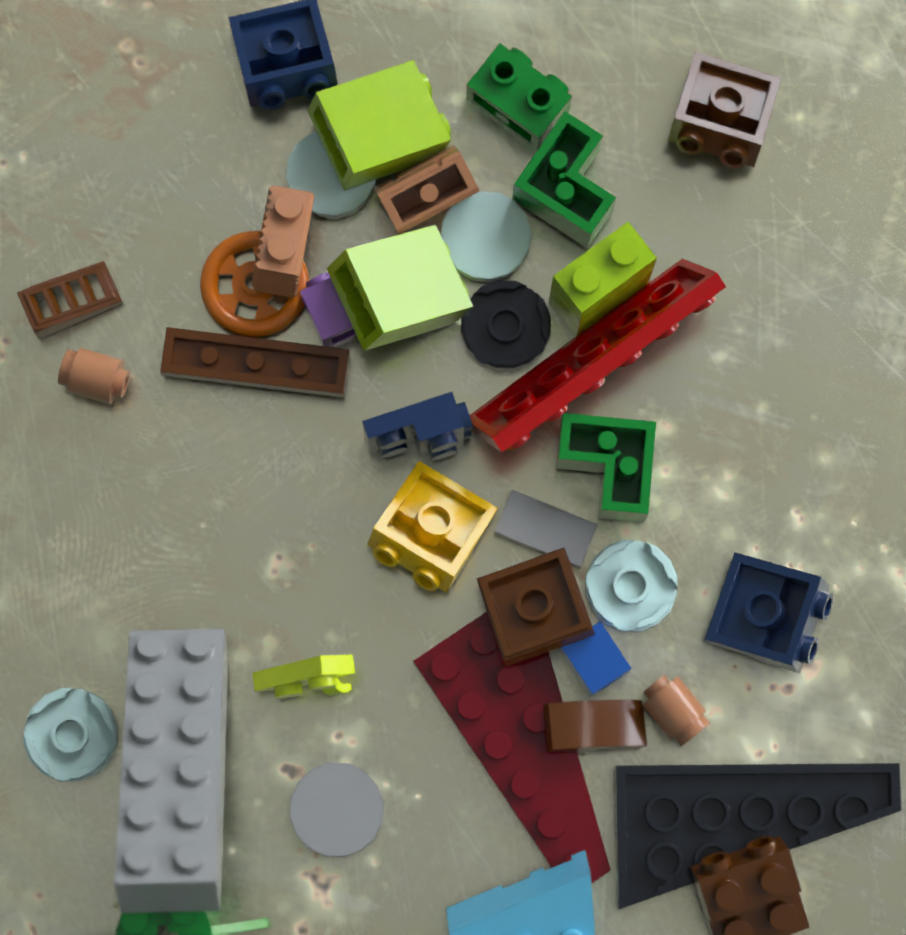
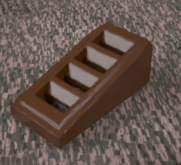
M105 261L38 283L17 292L31 327L39 340L123 304ZM96 277L105 295L104 298L99 300L96 299L89 280ZM79 284L88 302L82 306H79L72 291V288ZM63 292L70 310L61 312L54 296ZM46 299L53 316L44 319L38 302Z

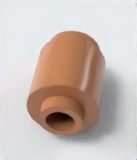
M80 348L78 351L68 349L61 362L58 384L66 386L70 393L112 404L116 396L121 398L124 396L129 383L130 371L124 370L123 359Z
M663 675L643 692L648 698L642 705L668 739L674 738L680 746H683L710 724L703 715L706 712L705 708L679 676L670 681L666 675Z

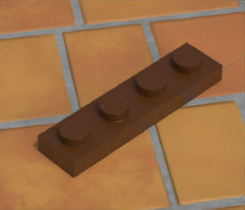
M166 327L160 373L162 376L344 398L350 350Z

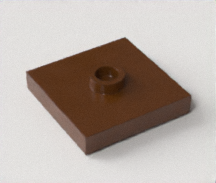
M565 547L477 578L506 667L595 635Z

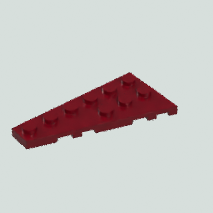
M485 612L413 660V664L549 866L553 868L572 860L571 855L585 850L591 873V884L611 871L578 753L548 752L543 705L563 702L549 652L506 667L488 613Z

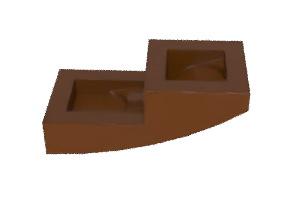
M587 700L543 705L548 752L588 753L596 749L638 750L646 747L647 739L642 700Z

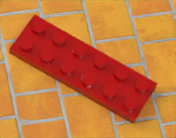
M682 258L471 413L472 431L502 453L505 450H513L520 447L530 438V432L540 424L556 420L567 411V405L578 396L590 394L600 388L605 382L604 377L613 370L632 364L641 356V350L651 342L664 339L673 334L679 327L678 322L692 312L703 311L712 305L716 299L715 295L726 288L724 282L716 271Z

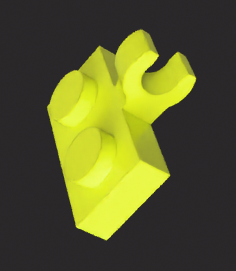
M353 655L317 656L252 672L254 690H274L275 698H287L302 695V686L308 685L309 690L321 689L325 694L333 696L349 692L352 689L351 684H342L338 678L355 674Z

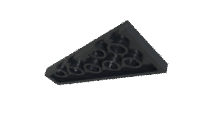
M900 763L615 766L617 910L693 884L694 879L690 870L691 866L700 864L704 857L716 852H726L729 854L746 848L747 843L753 839L763 836H771L773 838L780 836L790 850L900 812Z

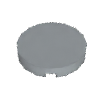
M330 762L313 768L299 780L291 796L290 819L295 834L307 848L323 856L346 857L362 851L375 838L383 822L384 803L377 784L365 771L349 763Z

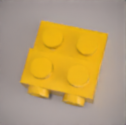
M418 461L374 526L367 546L373 549V556L381 564L388 567H395L399 564L413 573V580L421 588L427 591H436L439 588L447 593L468 561L472 550L491 523L498 508L421 461Z

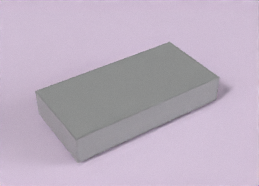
M511 490L494 534L542 554L565 547L571 566L580 569L598 524Z

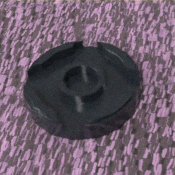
M497 280L481 286L470 298L473 307L461 317L460 335L466 351L480 365L494 371L514 372L530 366L543 354L550 339L551 316L545 301L537 292L535 293L532 289L527 288V285L518 281Z

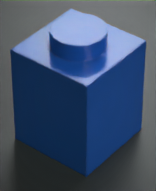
M601 621L593 625L594 636L560 647L559 653L589 698L629 673L632 669Z

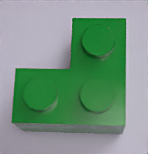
M564 111L514 183L512 200L588 249L612 214L616 197L583 176L600 152L603 135Z
M564 413L562 415L556 468L602 473L598 518L645 522L649 513L656 422Z

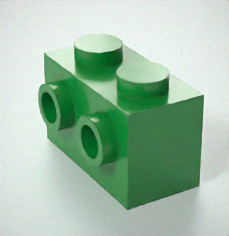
M499 43L467 83L466 99L537 151L564 111H570L572 96L568 93L569 88L559 78L552 74L544 76L533 68L532 60L524 52L514 47L509 50Z

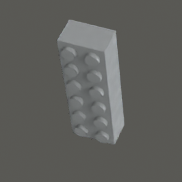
M224 629L129 631L114 880L121 913L220 911L228 689V653Z

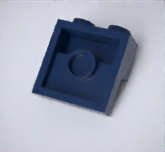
M300 0L228 17L250 108L260 106L265 110H274L281 107L286 99L303 95L313 100L316 92L338 85L334 61L317 0Z
M452 391L362 421L364 439L370 456L380 453L382 458L391 457L408 449L407 443L414 441L419 458L430 455L432 461L443 459L458 452L456 446L463 444L464 439L472 437L471 429L473 428L465 402L456 404Z
M735 552L705 640L709 644L752 656L756 661L800 674L803 663L810 665L815 659L819 640L817 637H813L818 619L825 621L831 612L833 594L828 593L830 586L821 576Z

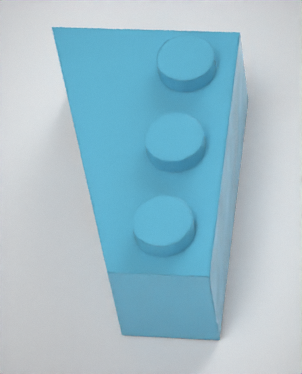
M585 850L571 855L572 860L545 871L544 868L533 871L529 873V878L505 888L502 885L447 907L448 934L595 935L591 873Z

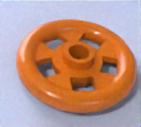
M261 231L241 232L228 237L218 244L206 259L200 277L201 297L210 316L224 329L245 337L269 336L289 326L304 308L300 291L307 288L306 283L309 281L308 270L303 260L297 297H288L286 303L279 311L268 304L275 294L258 292L246 286L247 279L253 276L255 261H249L237 266L234 255L244 250L253 249L256 257ZM232 275L233 293L220 294L218 288L219 276ZM241 302L248 306L258 307L255 319H246L236 315L238 303Z

